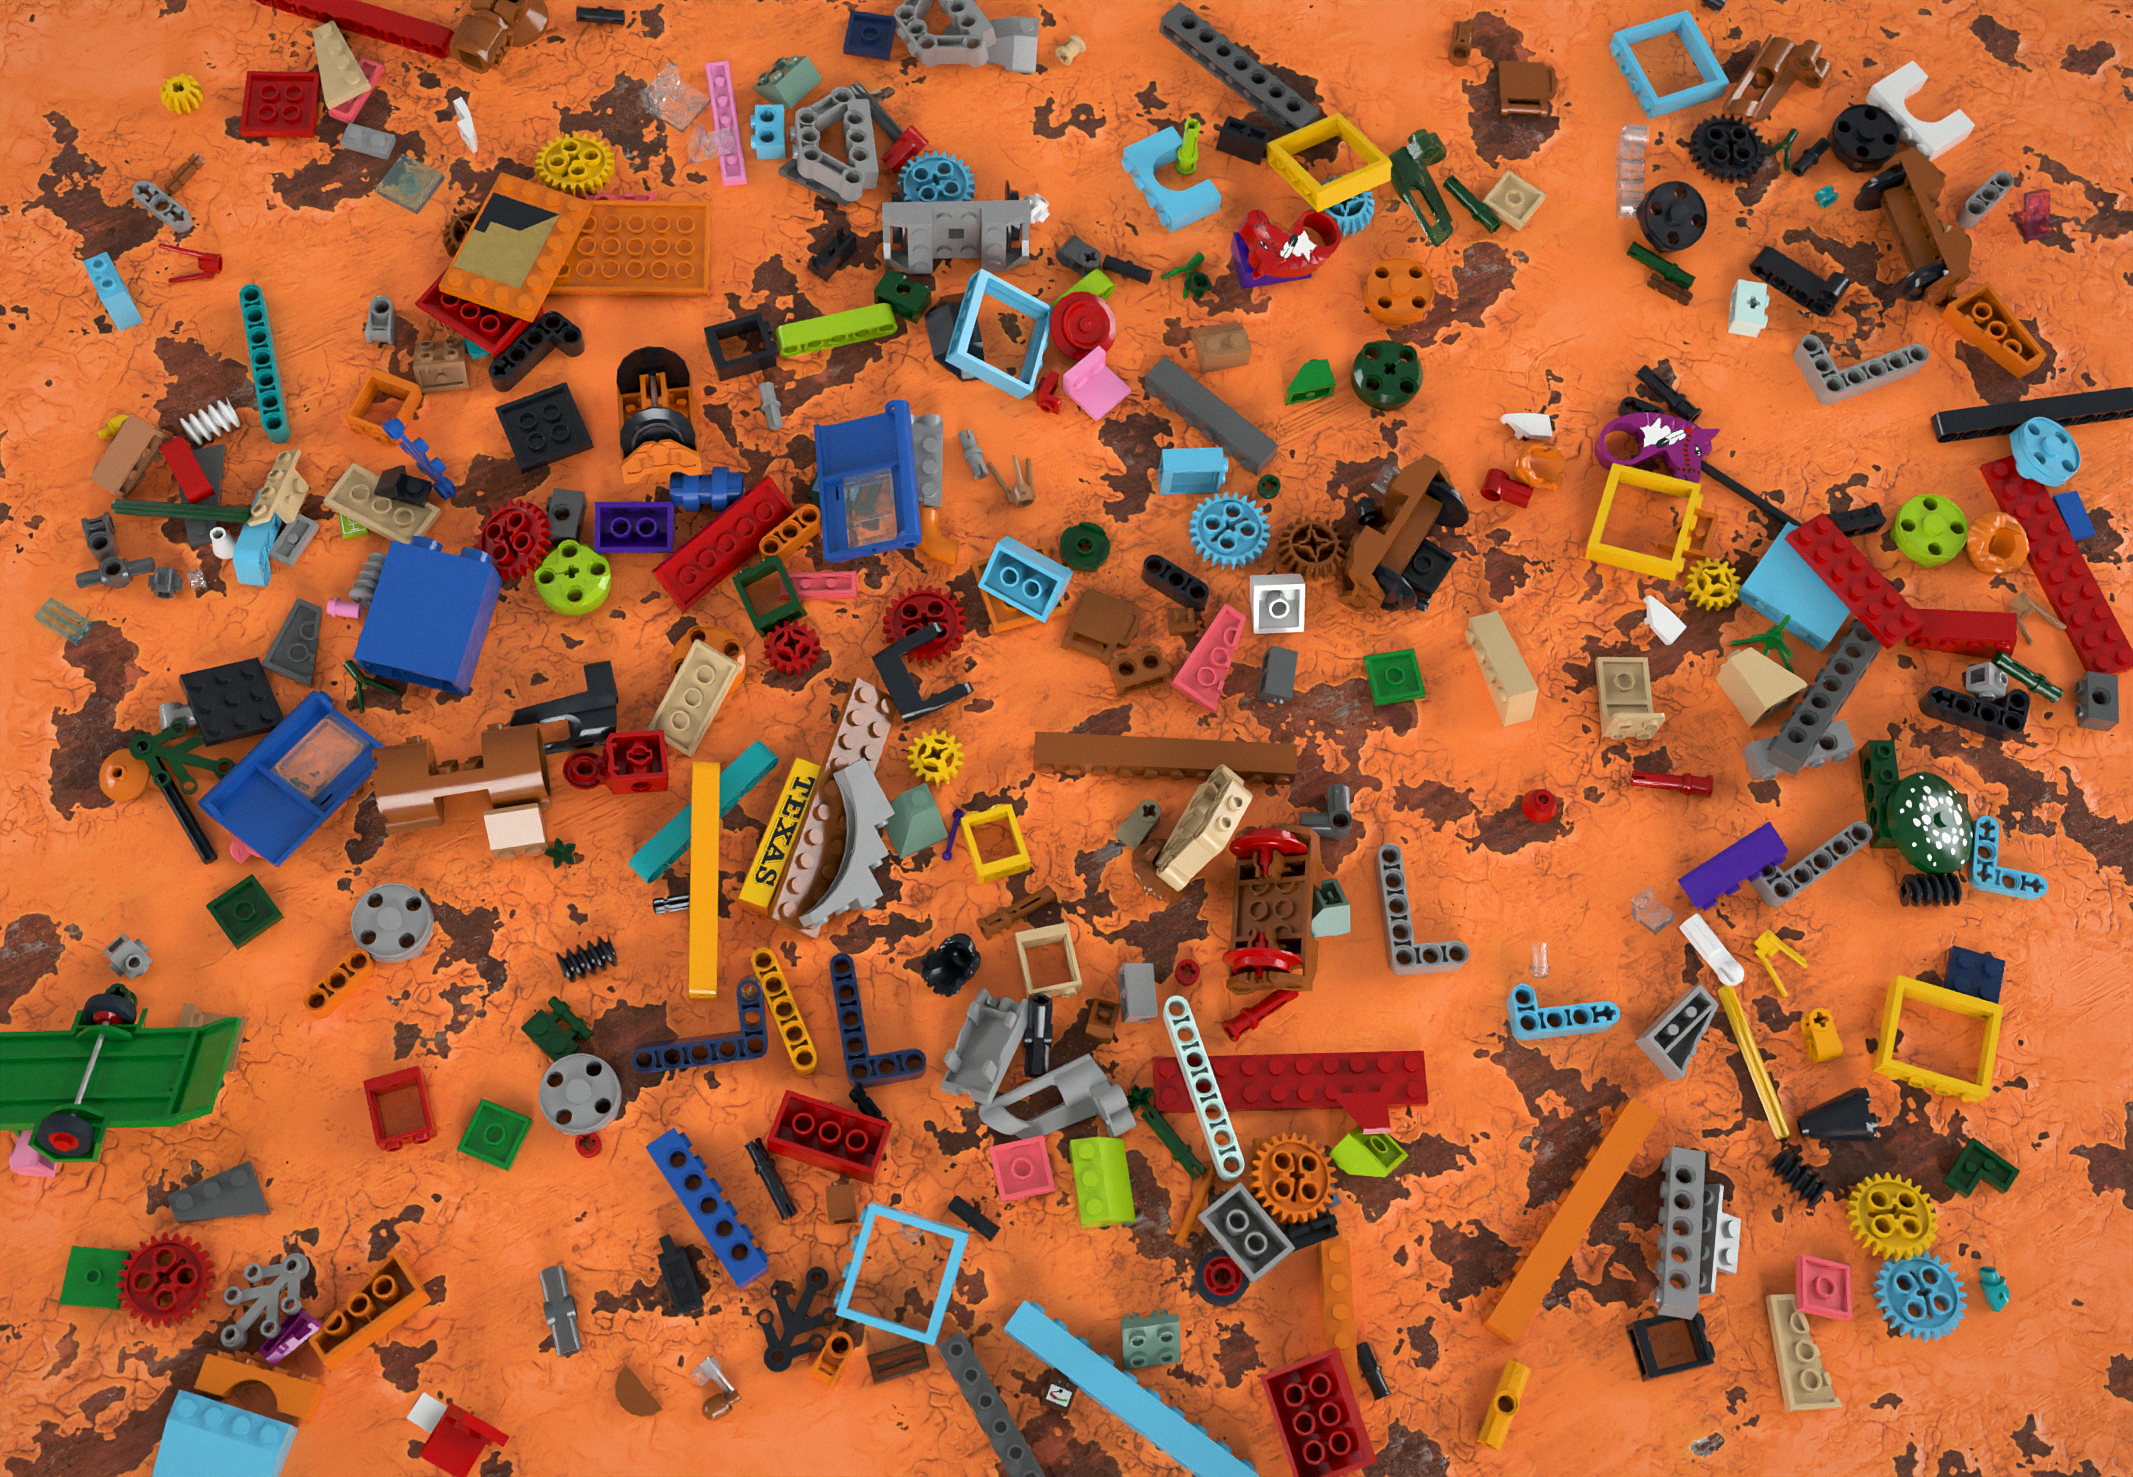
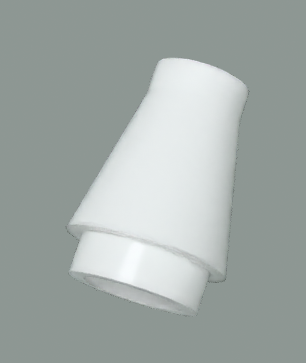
M222 527L212 529L210 537L214 554L222 559L232 558L237 540Z

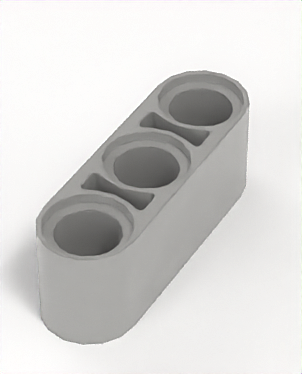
M2004 170L1997 171L1965 202L1956 216L1957 223L1967 229L1975 227L2005 197L2014 184L2013 176Z

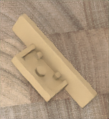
M298 448L291 451H283L276 457V462L267 476L268 479L259 493L260 496L251 510L252 515L247 521L250 527L269 522L274 511L286 524L294 522L310 487L294 469L302 453Z

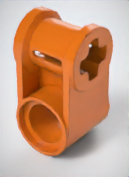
M844 1332L832 1334L814 1361L807 1377L822 1381L829 1385V1389L833 1391L853 1354L854 1343L851 1337ZM838 1339H846L848 1341V1349L842 1354L833 1351V1344ZM821 1369H824L825 1371L831 1373L832 1375L830 1376V1375L826 1374L825 1372L821 1371Z

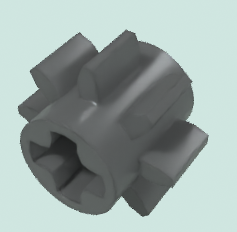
M160 567L156 569L154 575H149L148 587H151V591L158 598L170 599L176 595V591H182L183 579H180V574H177V571L173 568Z

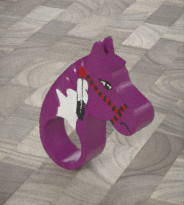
M1640 412L1627 414L1610 421L1602 429L1595 442V455L1599 463L1609 471L1613 463L1637 468L1656 458H1661L1666 469L1672 473L1673 478L1698 483L1700 481L1701 460L1711 452V440L1716 437L1720 429H1701L1687 420L1661 413ZM1614 431H1623L1631 436H1635L1634 439L1637 444H1640L1638 456L1631 460L1616 459L1606 449L1605 436Z

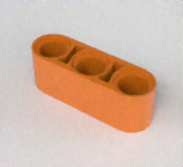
M812 504L802 506L764 536L759 543L761 560L769 556L774 557L778 555L784 561L818 534L822 527L821 514L818 507ZM807 518L815 519L813 522L804 521ZM789 533L796 534V536L792 538L786 537V535ZM772 548L777 550L774 553L766 552L768 549Z
M360 948L351 950L305 993L303 1004L312 1016L323 1019L331 1015L373 975L376 966L368 952ZM366 960V964L362 968H354L357 961ZM345 979V984L342 987L334 988L337 980ZM325 998L321 1007L313 1008V1004L317 999Z

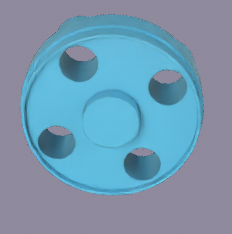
M2034 417L2024 422L2010 434L2016 469L2026 479H2033L2045 485L2058 487L2071 478L2080 467V452L2074 439L2061 425L2053 420L2044 417Z

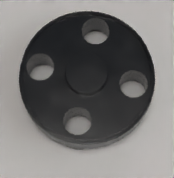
M1858 104L1846 108L1837 116L1827 135V140L1830 142V147L1837 158L1845 163L1850 171L1859 173L1863 170L1880 168L1893 157L1899 145L1900 131L1893 117L1883 109L1873 105Z
M1669 181L1653 187L1646 193L1641 204L1636 209V216L1645 238L1660 253L1678 252L1689 248L1701 238L1706 229L1708 219L1706 204L1701 194L1693 186L1685 182Z

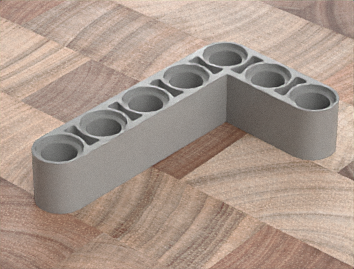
M1809 334L1802 337L1793 352V358L1818 401L1824 405H1832L1918 373L1929 358V351L1922 344H1912L1839 371L1821 340L1817 336Z
M1856 821L1786 872H1783L1779 866L1773 868L1772 865H1769L1763 869L1766 876L1762 875L1751 882L1750 885L1770 907H1782L1859 851L1872 838V829L1866 822ZM1853 833L1859 835L1860 840L1856 839L1853 836ZM1833 846L1837 847L1841 851V854L1835 852ZM1814 860L1818 861L1822 868H1818L1814 864ZM1794 874L1800 876L1803 883L1798 882L1795 879ZM1774 889H1779L1783 897L1778 896Z
M1387 843L1382 845L1374 859V867L1389 969L1394 974L1401 976L1459 971L1468 960L1470 954L1465 943L1461 941L1415 944L1402 852L1395 844ZM1382 855L1391 856L1394 862H1386ZM1385 880L1395 881L1397 887H1389ZM1389 905L1398 906L1401 913L1392 912ZM1393 931H1401L1404 934L1405 938H1396L1393 935ZM1449 952L1458 953L1460 955L1461 960H1453L1450 957ZM1423 954L1432 955L1435 962L1429 963L1425 961ZM1396 956H1404L1408 960V964H1400Z

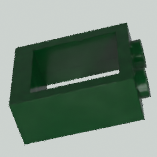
M778 555L766 557L760 564L752 568L742 569L736 576L732 577L751 622L762 638L767 636L768 632H775V625L782 628L784 627V621L790 624L794 620L808 615L788 570ZM778 571L792 601L758 617L745 587Z

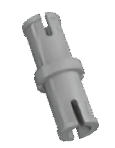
M967 429L968 435L963 430L958 434V439L964 450L963 457L969 463L973 478L979 480L980 474L981 479H984L989 475V472L982 458V448L978 447L973 430Z

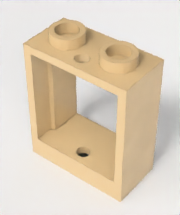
M1068 922L1015 933L1014 941L1028 1001L1029 997L1036 994H1046L1049 998L1061 995L1062 998L1075 996L1078 991H1081L1082 980ZM1063 942L1072 982L1034 989L1025 949Z

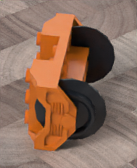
M647 346L632 351L621 361L617 369L616 378L621 468L624 484L638 482L645 475L666 474L674 471H680L688 476L701 475L702 461L697 431L698 421L692 374L688 371L685 361L676 352L664 347Z

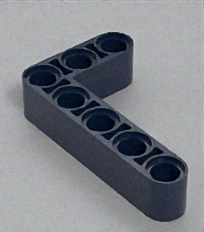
M845 953L833 956L830 961V974L849 1083L852 1087L861 1086L862 1088H869L921 1078L926 1072V1056L919 1049H906L869 1056L853 959ZM840 964H846L850 967L845 973H838L835 971V968ZM844 990H850L854 993L850 999H842L839 996ZM848 1016H855L858 1019V1022L852 1026L846 1025L843 1021ZM852 1042H859L863 1045L862 1049L858 1052L850 1051L848 1046ZM911 1059H918L922 1064L917 1069H911L907 1066V1062ZM886 1063L894 1066V1071L889 1074H884L879 1069ZM862 1068L867 1071V1074L864 1078L857 1079L852 1076L853 1071Z
M747 975L742 977L737 984V1002L741 1031L639 1044L632 1055L634 1069L640 1073H649L763 1057L768 1050V1032L761 981L753 975ZM745 984H753L757 988V992L754 995L747 996L741 989ZM749 1011H756L759 1013L760 1019L755 1023H750L745 1019V1014ZM753 1038H759L763 1041L764 1045L760 1049L754 1050L749 1047L748 1042ZM727 1041L732 1042L736 1049L732 1053H725L720 1047L721 1044ZM697 1045H703L708 1049V1053L705 1056L699 1057L694 1054L693 1048ZM672 1048L678 1050L681 1056L676 1060H670L666 1057L665 1052ZM647 1052L652 1056L653 1060L650 1063L644 1064L638 1060L637 1055Z

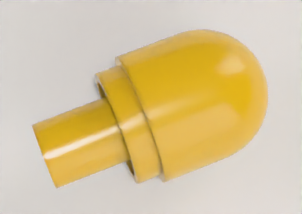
M119 414L109 419L105 423L106 427L97 431L100 439L104 440L110 436L115 439L120 431L122 422L129 416Z

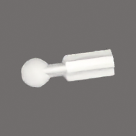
M1698 913L1690 917L1679 927L1703 959L1707 961L1718 975L1720 982L1724 985L1736 986L1743 981L1744 969L1742 965L1735 961Z

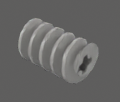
M380 552L369 554L368 562L364 563L363 571H360L358 574L359 579L355 580L353 583L354 588L350 589L348 593L354 602L362 603L363 607L370 608L387 554Z

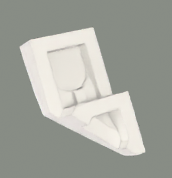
M1513 413L1504 414L1500 418L1503 424L1508 423L1515 430L1516 434L1514 436L1518 440L1523 436L1548 441L1553 437L1549 415Z
M1651 595L1645 596L1643 601L1647 608V618H1644V625H1650V628L1665 645L1672 644L1686 626L1661 602Z

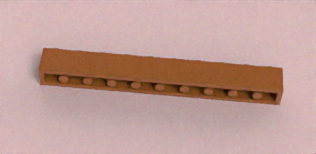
M1035 732L1033 770H1038L1043 774L1059 771L1065 772L1068 775H1078L1080 773H1091L1093 776L1117 774L1123 778L1142 775L1147 779H1156L1159 776L1170 777L1172 780L1196 778L1198 781H1207L1211 773L1219 765L1224 764L1243 780L1251 784H1260L1266 781L1274 782L1277 785L1293 783L1297 774V744Z

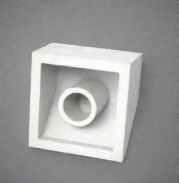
M1301 574L1250 575L1249 600L1253 634L1304 632L1305 582Z

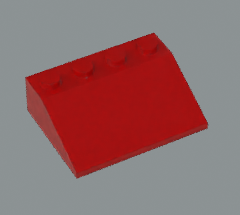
M448 267L415 302L418 308L493 356L510 347L544 315V310L541 306L532 323L443 293L439 290L438 285Z
M1338 1347L1260 1376L1293 1477H1341L1378 1463Z

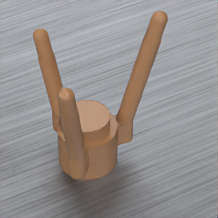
M1016 455L1012 456L1018 483L1012 486V491L1009 490L993 464L988 462L987 465L1007 495L1009 504L1014 503L1015 507L1022 508L1034 502L1036 495L1033 489L1030 458L1026 459L1027 485L1026 482H1023Z
M2025 591L2014 598L2009 604L2013 609L2009 613H2017V625L2029 645L2033 644V640L2020 618L2021 615L2026 618L2035 611L2061 631L2067 628L2059 619L2034 602Z

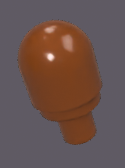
M736 1389L727 1395L722 1392L708 1398L702 1405L703 1416L707 1420L717 1421L728 1415L732 1411V1405L742 1400L740 1393Z

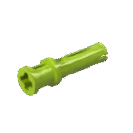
M1188 119L1185 122L1182 146L1177 152L1178 160L1175 166L1177 172L1183 176L1192 175L1197 168L1196 161L1199 152L1196 146L1200 122L1197 123L1198 120Z

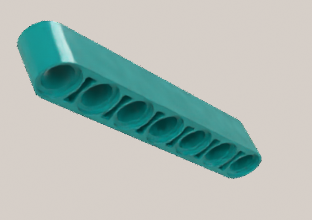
M247 284L241 288L239 298L261 424L269 440L273 443L281 444L289 439L291 431L268 303L258 285Z
M762 741L754 742L720 774L719 820L772 771L779 762V757ZM691 802L629 861L628 866L647 884L654 882L690 848Z

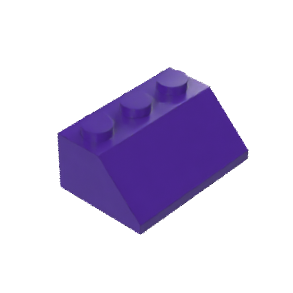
M595 502L594 552L673 553L676 535V508L673 502Z

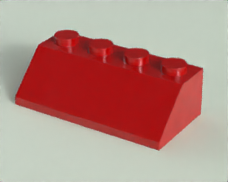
M786 1090L767 1139L768 1152L874 1185L884 1157L892 1123Z

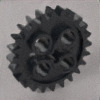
M1721 114L1719 120L1715 115H1712L1710 121L1705 118L1702 124L1697 125L1690 137L1691 140L1688 146L1691 148L1688 153L1693 155L1691 162H1699L1696 169L1704 168L1703 175L1712 174L1711 180L1720 177L1721 183L1728 179L1730 184H1733L1735 178L1740 183H1742L1744 178L1749 180L1752 174L1758 172L1766 155V152L1763 151L1766 144L1760 143L1763 136H1756L1758 129L1754 128L1751 130L1749 128L1751 122L1744 125L1742 117L1735 121L1732 114L1729 119H1726L1724 114Z

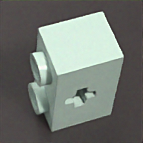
M1738 279L1731 292L1728 333L1757 337L1760 330L1765 329L1768 315L1764 313L1770 298L1769 294H1766L1767 284Z

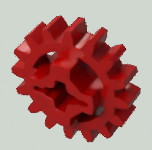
M794 620L793 625H789L787 621H784V627L780 628L778 625H775V633H767L770 641H764V647L767 649L764 651L765 658L769 659L770 667L777 665L778 673L785 669L787 676H790L792 671L795 670L798 675H801L802 668H805L807 671L811 670L810 662L817 664V657L815 655H820L821 653L820 647H818L820 639L815 637L816 632L814 629L808 631L807 623L800 627L797 620ZM789 642H791L792 646H794L795 654H793Z

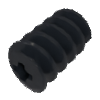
M1920 873L1916 875L1906 874L1901 880L1899 897L1903 907H1907L1909 901H1911L1912 906L1917 907L1920 900L1924 907L1929 906L1930 900L1935 907L1940 905V901L1943 906H1949L1951 899L1953 905L1958 906L1961 901L1962 890L1958 877L1953 873L1946 875L1938 874L1936 876L1934 874L1924 875Z
M608 934L607 942L600 936L597 937V946H594L588 940L586 950L577 944L575 954L567 948L565 958L559 952H556L562 973L571 983L576 982V973L582 979H585L587 969L592 975H596L597 966L606 971L608 961L613 967H617V955Z
M1790 1147L1777 1154L1767 1164L1765 1170L1774 1167L1773 1178L1783 1175L1784 1177L1780 1184L1783 1186L1791 1183L1792 1186L1789 1193L1792 1194L1799 1191L1800 1194L1797 1201L1800 1202L1808 1199L1809 1201L1805 1207L1808 1209L1824 1194L1828 1181L1826 1179L1818 1181L1820 1176L1818 1171L1809 1174L1811 1169L1810 1163L1800 1166L1803 1157L1798 1155L1792 1158L1795 1149Z

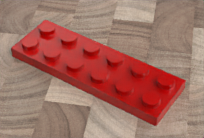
M766 475L651 572L680 611L685 612L758 551L761 539L795 511L771 476Z
M1824 512L1788 533L1785 537L1789 545L1887 650L1922 628L1926 623Z

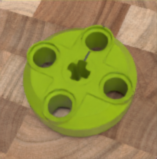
M1922 494L1913 497L1898 510L1894 516L1889 535L1905 556L1919 563L1924 568H1933L1936 565L1951 561L1962 550L1967 540L1968 522L1962 510L1951 500L1940 495Z
M565 540L558 547L550 550L541 559L542 564H538L534 573L536 587L541 599L553 611L569 616L583 615L598 608L607 599L612 585L611 569L603 553H596L593 546L577 543L574 540ZM580 598L579 601L572 602L574 599Z

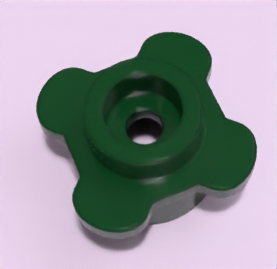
M1194 272L1191 279L1185 280L1184 287L1190 289L1194 293L1195 298L1201 299L1206 291L1212 289V284L1207 275L1201 272Z

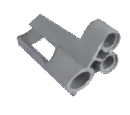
M1089 1053L993 1099L990 1106L986 1104L980 1105L978 1112L981 1120L991 1128L1006 1135L1014 1134L1022 1140L1046 1135L1099 1114L1111 1138L1137 1127L1119 1083L1114 1085L1111 1083ZM1049 1085H1056L1064 1100L1061 1104L1026 1121L1013 1116L1004 1108Z

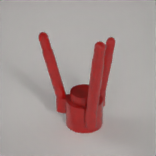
M162 243L158 245L162 249L199 257L198 268L204 271V273L169 278V283L202 278L213 279L214 273L220 274L222 271L223 258L221 254L203 253Z

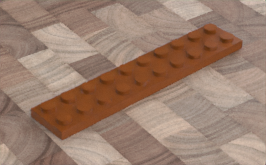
M858 677L851 681L767 919L810 940L817 939L821 925L816 928L813 924L803 927L799 917L815 906L828 891L838 874L846 844V812L842 795L833 773L865 757L874 774L897 710L889 694Z

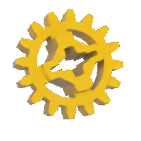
M1706 557L1703 562L1698 560L1694 566L1690 567L1687 572L1688 575L1684 579V582L1688 584L1685 592L1692 593L1689 600H1698L1697 607L1705 604L1706 611H1709L1712 606H1714L1716 611H1720L1722 606L1728 608L1738 597L1737 593L1741 589V586L1737 585L1740 577L1733 576L1736 571L1735 568L1730 570L1727 568L1729 562L1726 561L1722 565L1719 564V558L1716 557L1714 562H1711L1709 557Z
M933 729L930 736L925 731L922 732V740L914 738L915 746H909L908 751L911 755L907 756V762L911 764L910 772H917L916 780L919 781L925 778L927 786L931 781H935L936 787H939L941 780L949 784L950 776L958 777L956 769H963V762L961 761L964 760V752H960L962 750L961 743L954 744L956 736L952 735L950 738H947L945 730H943L941 735H937L936 729ZM923 748H925V753L920 755V758L918 759L919 753ZM953 757L952 764L947 768V762L951 761Z

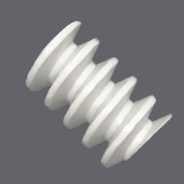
M228 398L227 405L221 400L217 401L218 409H215L211 404L208 405V414L199 409L198 419L192 413L189 414V423L183 418L179 419L192 443L195 441L197 444L202 445V436L211 441L212 431L216 435L221 436V427L228 432L231 431V422L237 428L240 427V420Z

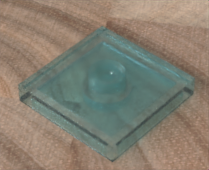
M402 154L375 190L378 195L419 214L445 178L442 173Z

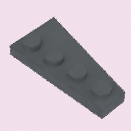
M225 444L192 450L193 455L215 492V495L197 504L220 505L223 491L221 489L222 477H224L225 472L224 456H226L227 452ZM178 483L181 503L190 504ZM184 519L188 543L191 548L212 543L210 532L212 529L219 527V521Z

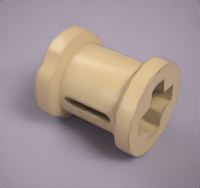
M1072 34L1063 46L1056 48L1055 54L1064 65H1069L1077 54H1082L1086 50V46L1078 35Z

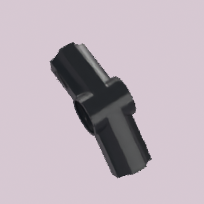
M1036 994L1029 997L1028 1024L1024 1034V1047H1026L1024 1076L1033 1079L1048 1073L1049 1049L1052 1047L1053 1024H1051L1053 998H1049L1046 994Z

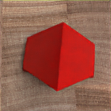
M1386 1092L1331 1094L1358 1123L1363 1134L1391 1133Z

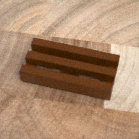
M914 1341L867 1356L874 1385L930 1369L924 1344L920 1341ZM919 1348L920 1353L875 1366L874 1361ZM922 1359L923 1363L878 1377L877 1372Z

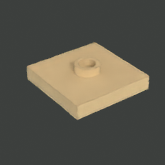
M1508 170L1481 203H1485L1492 214L1520 231L1545 201L1547 195Z

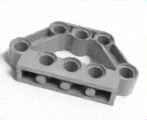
M904 0L903 4L895 10L894 16L898 25L896 29L898 37L902 42H907L906 45L912 56L916 55L920 62L927 67H933L938 64L982 66L989 57L987 48L997 43L992 24L974 0H938L941 11L949 15L952 26L960 29L961 35L929 34L924 18L935 0Z
M839 86L834 88L831 94L813 105L798 109L795 114L794 126H790V141H794V144H792V159L797 161L799 174L805 178L814 179L836 191L846 201H857L860 199L863 189H876L879 170L869 99H855L854 93L849 88ZM840 120H844L842 135L846 139L844 153L848 157L847 165L822 152L819 148L820 132Z

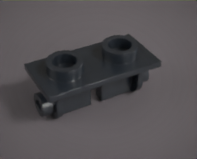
M1326 1209L1322 1214L1317 1213L1318 1217L1312 1221L1308 1218L1307 1222L1300 1224L1299 1220H1297L1292 1225L1287 1223L1278 1228L1293 1244L1295 1249L1292 1252L1339 1235L1335 1226L1338 1224L1335 1215H1331L1329 1209Z

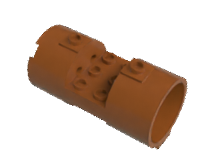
M503 722L487 725V729L481 732L482 755L469 757L465 763L459 764L458 759L443 761L441 765H438L430 738L422 739V735L406 737V742L401 744L373 748L371 758L373 761L377 760V765L372 770L374 791L379 813L386 814L387 819L383 820L387 835L442 826L445 823L443 796L488 789L494 809L538 803L541 810L550 809L552 806L547 758L538 723L504 727Z

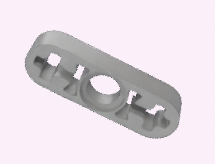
M142 180L134 184L132 193L136 201L176 232H186L192 227L193 220L188 210L153 183ZM143 191L146 192V193L149 192L150 195H151V197H152L151 200H150V198H149L146 194H144V193L141 194V193H142ZM159 203H169L165 210L160 211L156 209ZM175 213V215H176L179 219H184V220H183L182 222H181L180 220H177V221H176L175 218H174V216H173V214Z

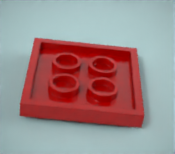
M247 71L239 130L241 136L315 138L321 90L320 72Z

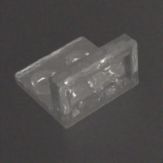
M672 61L664 67L642 92L645 111L682 133L685 132L711 102L710 97L680 79L679 66Z

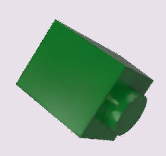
M1312 359L1303 364L1287 389L1284 400L1285 406L1333 395L1336 383L1328 359Z

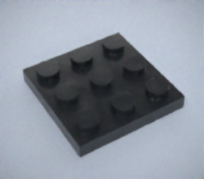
M566 382L495 407L522 474L594 448Z
M258 657L179 675V683L206 747L271 732L284 719Z

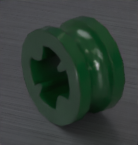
M1264 475L1259 480L1257 486L1258 494L1265 499L1275 498L1281 487L1280 480L1274 475ZM1266 483H1271V486H1275L1272 491H1267V487L1263 488Z

